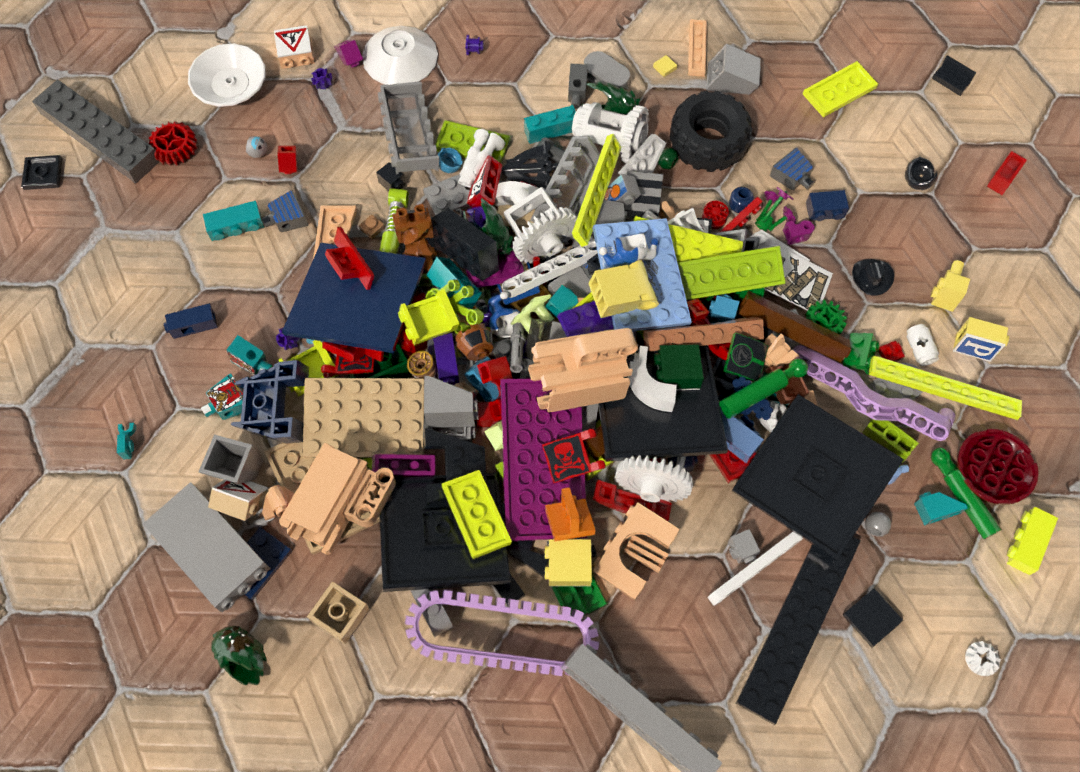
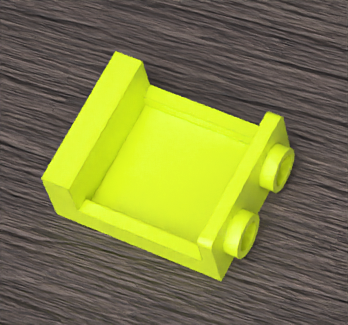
M445 289L437 291L436 296L407 306L405 303L401 304L398 312L400 321L404 322L407 327L405 329L406 335L409 340H412L414 345L456 331L459 326V321Z
M317 340L312 341L314 347L287 360H298L309 367L308 378H324L321 366H335L328 352L322 348V342ZM305 386L289 387L291 392L296 391L298 397L304 394Z

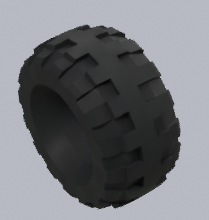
M701 91L698 95L693 94L676 108L670 128L672 148L678 153L681 161L686 165H692L693 169L699 171L704 169L706 172H714L716 169L722 171L730 167V165L737 163L746 152L751 139L752 121L745 106L740 101L737 102L734 96L722 94L721 91ZM710 128L720 132L724 138L718 140L707 139L698 135L696 131Z

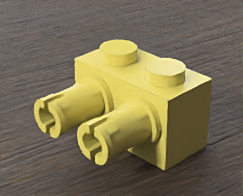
M955 260L952 263L951 270H947L944 278L941 277L939 279L937 287L934 286L930 297H933L931 305L953 312L964 298L970 279L961 276L964 267L962 261Z

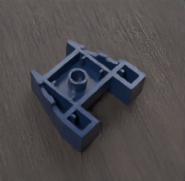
M298 360L278 362L270 369H263L258 371L259 374L252 377L247 376L235 382V385L243 388L244 391L241 422H231L232 426L286 444L303 442L304 423L293 417L284 418L286 388L305 386V378L309 377V367Z

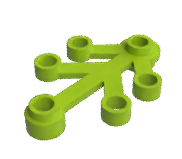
M456 279L449 280L447 285L441 289L432 288L427 292L426 299L436 296L437 291L445 289L446 294L450 291H458L460 289L459 281ZM463 286L461 291L449 298L459 321L458 329L455 331L456 334L461 330L463 333L467 330L466 324L460 322L457 312L466 316L467 322L470 325L480 324L484 320V314L479 309H469L458 304L462 299L473 296L474 290L472 286Z

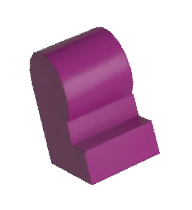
M793 220L787 221L783 228L788 245L809 240L814 231L813 223L808 220L801 221L799 224H794Z

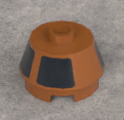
M483 323L470 325L471 329L466 330L464 333L461 330L456 335L457 349L471 361L483 359L493 350L492 332Z

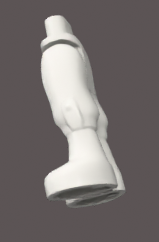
M484 129L476 130L474 134L475 143L470 147L460 172L461 177L458 183L469 188L474 183L488 155L492 156L494 150L501 151L505 146V141L495 133H491L489 136L488 131ZM486 144L484 150L481 151V148L483 147V145Z

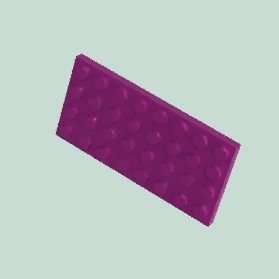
M500 380L505 527L511 541L554 540L546 515L545 505L561 503L562 488L570 487L572 495H575L577 500H586L585 474L553 484L542 444L583 432L582 408L577 407L555 412L539 409L536 397L547 396L552 392V390H542L541 380ZM588 536L579 537V538H580V539H587Z

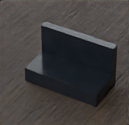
M947 55L932 79L961 96L969 87L976 72Z

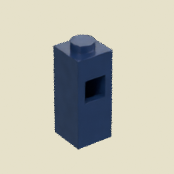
M210 303L165 314L166 322H164V328L166 333H170L173 339L218 328L215 311Z

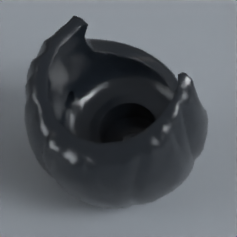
M918 157L907 164L905 180L912 189L926 190L936 183L938 174L934 173V166L928 159Z

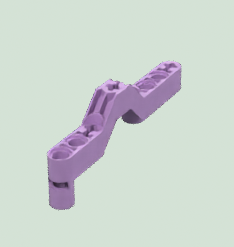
M797 345L792 349L799 355V359L808 360L807 375L844 393L858 412L874 420L899 421L937 441H943L948 437L956 418L954 411L951 409L943 408L937 413L908 398H886L869 389L857 372L803 345ZM919 417L924 418L926 421L920 420Z

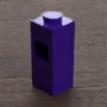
M452 333L433 338L439 380L451 385L460 383Z

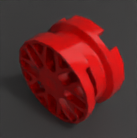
M711 201L705 205L702 218L712 219L711 229H719L725 225L729 211L723 202Z

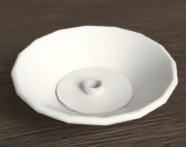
M395 26L386 28L373 35L365 45L362 58L364 69L374 80L385 85L423 80L435 68L438 52L435 42L427 33L415 27Z
M235 43L221 44L205 50L193 61L188 71V85L193 95L206 104L218 107L235 106L249 100L260 90L265 80V64L260 55L247 46Z

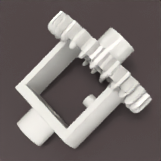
M522 187L512 193L511 200L515 205L504 211V216L517 235L514 237L513 250L521 262L527 263L529 261V263H532L535 256H538L543 261L546 256L551 257L561 251V249H564L563 245L569 244L568 240L574 239L572 231L577 216L571 209L566 207H559L558 210L544 188L541 187L530 194L525 187ZM546 201L550 207L544 212L546 216L543 213H540L541 219H537L534 216L535 222L531 223L528 221V228L522 226L524 231L522 233L515 221Z
M639 455L637 460L632 456L630 460L629 458L622 460L616 469L615 478L616 482H619V486H623V489L629 490L630 493L640 495L643 500L649 502H658L660 499L668 502L670 500L677 502V499L682 501L683 498L687 499L691 495L693 487L692 477L684 468L686 456L677 458L675 468H673L672 461L665 465V459L658 463L656 457H654L653 461H650L648 456L645 459H641Z

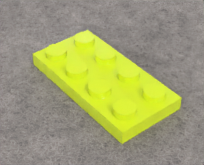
M856 61L806 88L803 91V95L824 118L876 89L878 83Z
M480 470L442 483V489L472 559L511 545V538Z

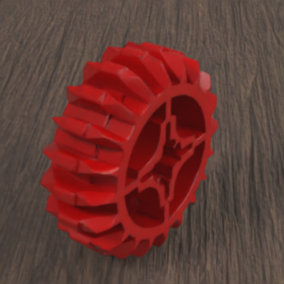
M168 121L167 125L162 124V127H156V131L151 132L152 136L148 137V144L156 150L154 153L156 160L160 161L163 165L165 163L169 166L172 163L178 165L180 161L184 163V160L190 159V155H194V150L197 149V139L194 131L183 122L178 123L175 121L172 124Z

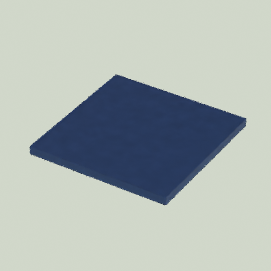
M320 243L284 325L283 334L394 353L404 326V322L402 323L398 316L400 306L404 303L406 306L412 304L427 263L426 258L356 248L374 273L371 288L366 290L359 278L340 279L325 256L326 249L338 247L335 244Z

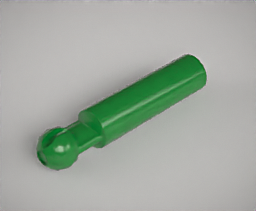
M799 358L793 359L786 370L776 369L719 402L721 411L728 419H731L788 386L790 378L804 377L808 371L807 362Z
M942 447L933 450L931 453L932 463L939 467L945 476L943 478L956 499L967 505L968 509L965 512L982 538L987 539L1001 531V527L982 499L974 494L964 482L965 478L951 460L950 452Z

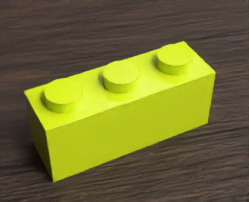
M1037 507L1025 511L1020 519L1022 522L1021 528H1018L1014 534L1015 543L1007 552L1009 558L1006 564L1028 575L1037 572L1058 518Z

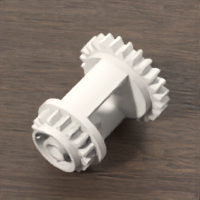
M597 102L592 104L586 103L580 106L575 113L572 133L574 136H589L593 143L604 145L607 135L614 134L622 147L620 157L624 163H627L647 139L649 125L647 107L636 105L633 111L631 110L627 115L603 110L601 104Z

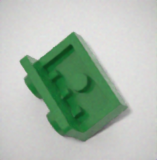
M851 333L849 338L851 352L847 358H844L843 366L849 369L864 370L866 375H869L870 362L879 350V341L876 340L873 333Z

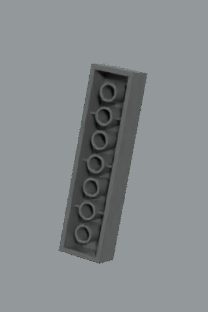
M58 79L32 101L42 116L134 183H138L160 162L156 160L154 155L156 150Z

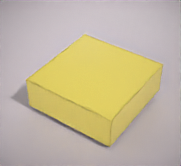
M667 55L656 61L653 65L663 77L677 69V65Z

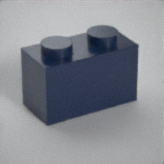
M845 190L809 193L806 200L810 221L839 220L845 218L849 210Z

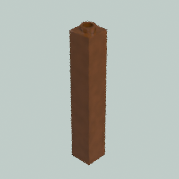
M748 291L739 305L740 315L746 318L758 317L763 319V326L841 363L844 357L847 358L851 352L850 340L753 292Z

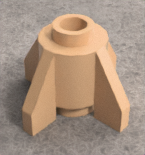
M770 334L766 338L764 343L768 345L764 361L766 366L784 365L790 363L793 359L799 358V355L791 350L785 342L784 335L780 334L776 337Z
M275 485L271 487L266 494L262 510L265 521L274 518V513L281 517L295 493L284 486Z

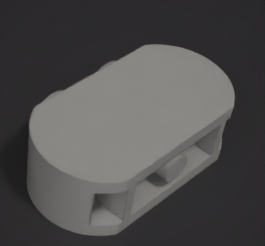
M602 51L592 52L585 57L584 64H588V82L610 83L618 88L623 87L628 90L630 72L623 64L618 63Z
M434 589L410 591L420 607L421 604L417 598L425 594L427 599L430 600L429 591H434ZM434 604L426 608L422 613L434 637L453 628L442 604Z

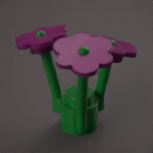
M779 187L777 189L780 196H777L773 191L764 192V197L768 202L760 216L756 219L755 225L765 232L767 230L771 232L785 220H793L794 224H796V218L786 206L783 207V217L772 223L774 219L770 215L782 203L783 198L787 200L789 197L791 200H794L787 194V191H783Z

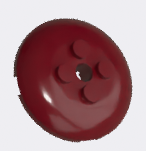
M999 429L975 432L966 438L959 448L957 466L965 478L964 482L974 494L987 502L1001 505L1020 502L1033 492L1038 482V465L1030 454L1032 451L1021 439L1009 432Z

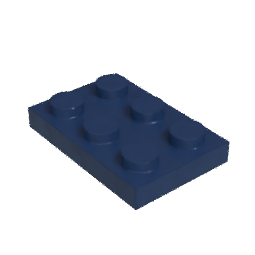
M261 527L258 528L247 543L271 569L267 571L264 578L257 580L251 586V589L244 594L252 601L292 553L290 548Z

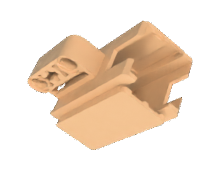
M632 329L606 330L537 342L531 349L532 354H534V364L529 365V374L532 381H542L543 391L552 390L550 395L536 397L539 409L555 412L624 399L630 385V379L624 377L631 376L633 372L632 368H628L626 362L627 355H631L638 350Z
M324 442L279 520L280 525L283 528H287V533L291 538L298 541L302 537L323 547L322 553L326 555L332 554L349 521L366 528L374 525L395 487L396 480L394 475L388 468H381L375 473L367 469L366 461L360 458L356 459ZM390 477L387 483H381L382 478ZM363 513H371L369 518L361 519Z

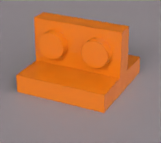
M570 487L562 488L561 503L545 505L554 542L595 535V527L586 500H577L576 496L572 495Z

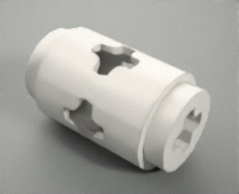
M925 324L909 328L906 337L913 349L916 361L921 366L937 362L939 360V352L933 342L929 328Z

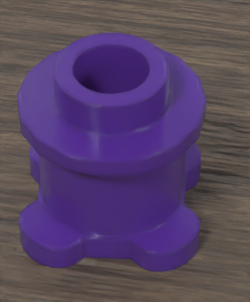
M466 35V55H469L470 52H478L480 54V51L484 49V41L480 37L476 39Z

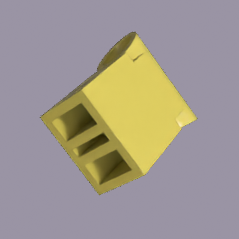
M643 260L635 261L629 266L623 265L597 270L588 283L601 318L633 311L636 308L639 310H649L659 305L654 289L648 281V273Z

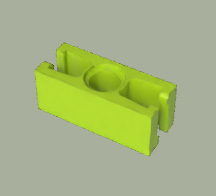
M873 419L862 432L865 436L903 458V462L919 444L893 423L886 420ZM886 435L891 436L893 441L889 440Z

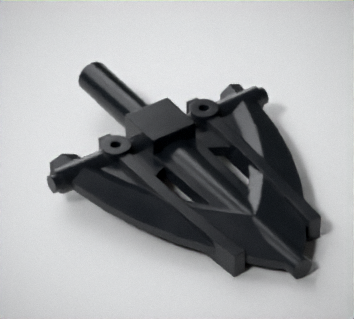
M544 141L543 145L528 149L513 159H507V164L503 166L501 173L507 176L508 181H523L546 190L552 178L550 173L556 170L559 163L549 161V158H551L549 154L551 143L548 144V141ZM536 159L537 163L524 164L528 160ZM531 173H538L536 177H528L525 175Z

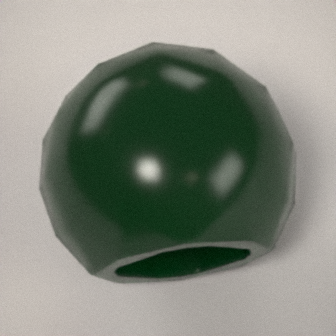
M664 148L658 160V165L662 169H672L678 161V153L673 148Z

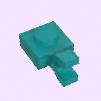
M134 422L129 424L130 427L126 431H124L125 427L122 424H118L117 454L123 460L132 459L134 442L130 439V436L136 432Z

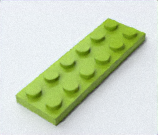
M780 246L678 263L686 300L786 284Z

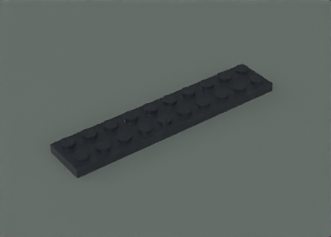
M852 537L838 560L811 545L735 704L776 725L861 540Z

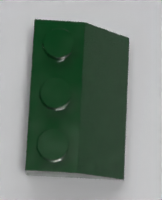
M397 342L394 353L384 352L383 361L381 362L375 359L374 372L349 374L350 378L407 379L412 374L407 368L408 360Z

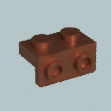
M790 363L784 366H771L765 372L769 374L776 369L784 371L789 368ZM802 377L790 378L788 386L776 392L780 404H791L798 394L802 397H806L809 394Z

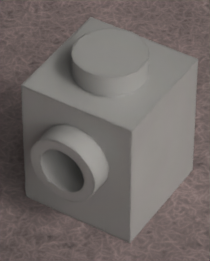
M750 529L731 536L728 541L730 554L733 559L737 560L738 564L742 562L749 564L755 561L760 553V549Z

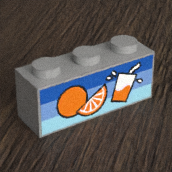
M626 174L618 176L608 185L604 200L624 203V209L641 195L635 177Z

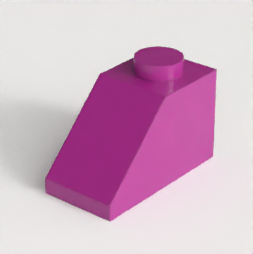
M347 40L334 46L345 66L350 65V67H354L360 64L359 61L363 60L355 40Z

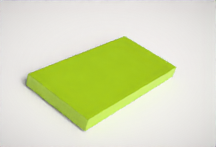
M444 120L435 143L436 151L439 152L442 148H452L458 151L461 158L466 159L470 147L475 143L474 134L480 128ZM488 131L489 136L491 133H495L505 141V146L501 151L494 150L492 152V157L499 163H502L510 136ZM486 144L483 145V147L481 148V151L484 150Z

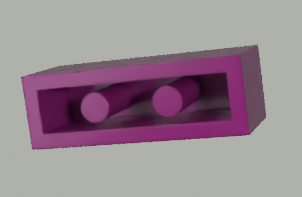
M374 454L372 457V471L376 473L381 468H388L392 471L394 477L434 476L435 455Z

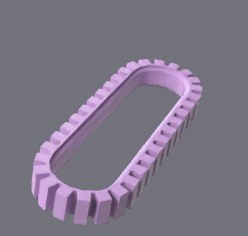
M438 590L429 591L430 600L427 599L425 594L419 596L417 600L421 606L419 607L412 603L408 610L415 615H406L405 618L406 625H413V627L405 629L407 638L416 636L410 642L414 649L417 650L423 645L420 650L421 655L428 657L431 650H433V659L440 661L443 659V652L447 653L446 660L448 662H456L457 654H460L459 662L469 664L470 656H474V665L483 666V660L487 658L486 665L496 668L498 659L500 660L499 667L502 669H509L510 661H513L512 669L523 671V665L526 663L525 670L527 672L536 673L537 665H539L538 672L541 674H549L550 666H552L551 674L556 676H562L563 670L560 667L565 662L429 643L422 637L419 631V620L425 609L434 604H448L570 621L580 628L583 635V645L586 646L588 644L595 650H598L599 647L598 641L591 640V638L599 636L597 628H589L593 621L587 616L583 617L584 613L573 609L570 615L571 608L560 606L559 614H557L558 606L547 604L546 612H544L545 604L534 602V608L531 610L532 602L521 601V607L518 608L519 600L508 599V606L505 607V598L495 597V604L491 605V596L482 595V602L478 603L479 595L469 593V600L465 601L466 593L456 592L454 600L452 599L453 591L443 590L442 598H439Z

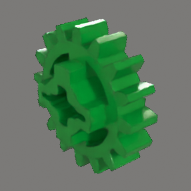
M823 300L821 304L816 301L815 305H811L805 314L806 319L839 335L847 324L845 323L847 316H842L845 311L838 309L839 304L833 306V301L829 304L826 303V300Z

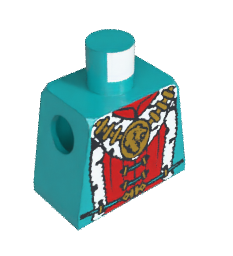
M239 335L236 336L227 348L231 363L253 375L258 374V371L273 367L272 364L267 362L265 353Z
M231 373L206 392L211 401L201 407L206 417L217 412L222 420H226L241 414L243 392L239 386L235 385L236 380Z

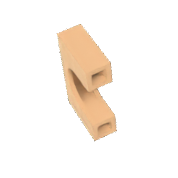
M637 503L635 507L632 505L626 513L627 520L624 524L621 522L615 530L616 537L613 541L609 539L604 547L606 552L603 557L598 556L592 566L595 568L593 570L595 575L633 600L637 599L646 585V581L622 564L620 560L622 544L631 536L646 535L669 549L680 530L640 503Z

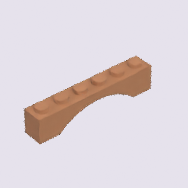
M758 317L740 318L705 325L643 330L644 346L648 347V351H657L659 345L703 346L730 343L734 333L755 340L764 339L763 319Z

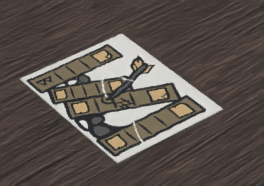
M780 247L786 284L765 287L764 289L805 310H808L811 305H815L816 301L821 304L833 273Z

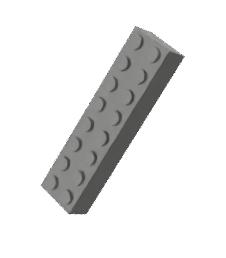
M581 644L576 647L560 667L681 772H716L721 766L722 762L717 759L719 755L709 747L707 749L700 744L701 740L692 732L688 734L682 729L684 725L674 717L670 719L665 714L666 710L661 705L650 702L647 699L649 696L640 688L636 690L630 685L632 681L622 673L620 675L613 670L614 666L608 660L603 659L602 661L596 656L597 651L587 644L585 646Z

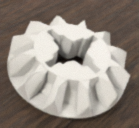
M981 641L975 642L968 647L965 658L968 667L974 673L980 676H990L1000 668L1001 659L999 658L998 650H995L992 644ZM987 652L986 659L989 660V662H984L983 664H981L982 658L979 657V655H983Z

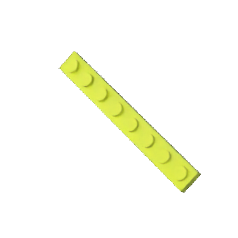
M614 134L607 135L572 231L574 239L578 241L581 247L587 246L593 232L592 228L596 223L622 148Z
M873 356L871 359L869 375L1015 420L1021 417L1022 400L881 357Z

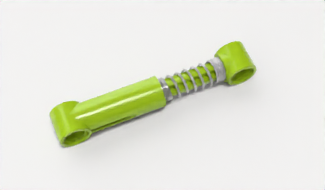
M389 189V215L386 231L382 235L379 250L381 252L398 253L399 241L392 214H395L399 208H407L409 200L408 190Z

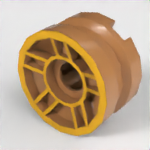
M426 351L413 353L407 361V368L415 379H424V376L434 377L437 372L435 360Z

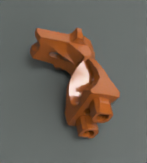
M418 204L414 207V210L407 211L405 208H399L395 214H392L399 244H405V252L402 255L426 258L427 263L423 274H427L432 266V259L437 255L436 249L431 247L426 240L428 237L433 238V227L428 207Z

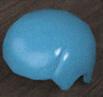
M442 148L437 154L439 156V168L445 173H455L463 164L461 155L455 149Z

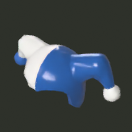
M644 233L615 238L617 252L613 257L608 255L607 248L601 247L599 249V254L603 256L607 266L613 268L622 266L625 263L632 264L638 260L654 259L659 240L653 238L651 240V247L648 249Z
M505 291L491 297L488 301L492 314L489 320V327L492 333L497 336L498 342L511 337L513 327L510 323L520 313L517 309L502 307L500 301L508 298V293Z

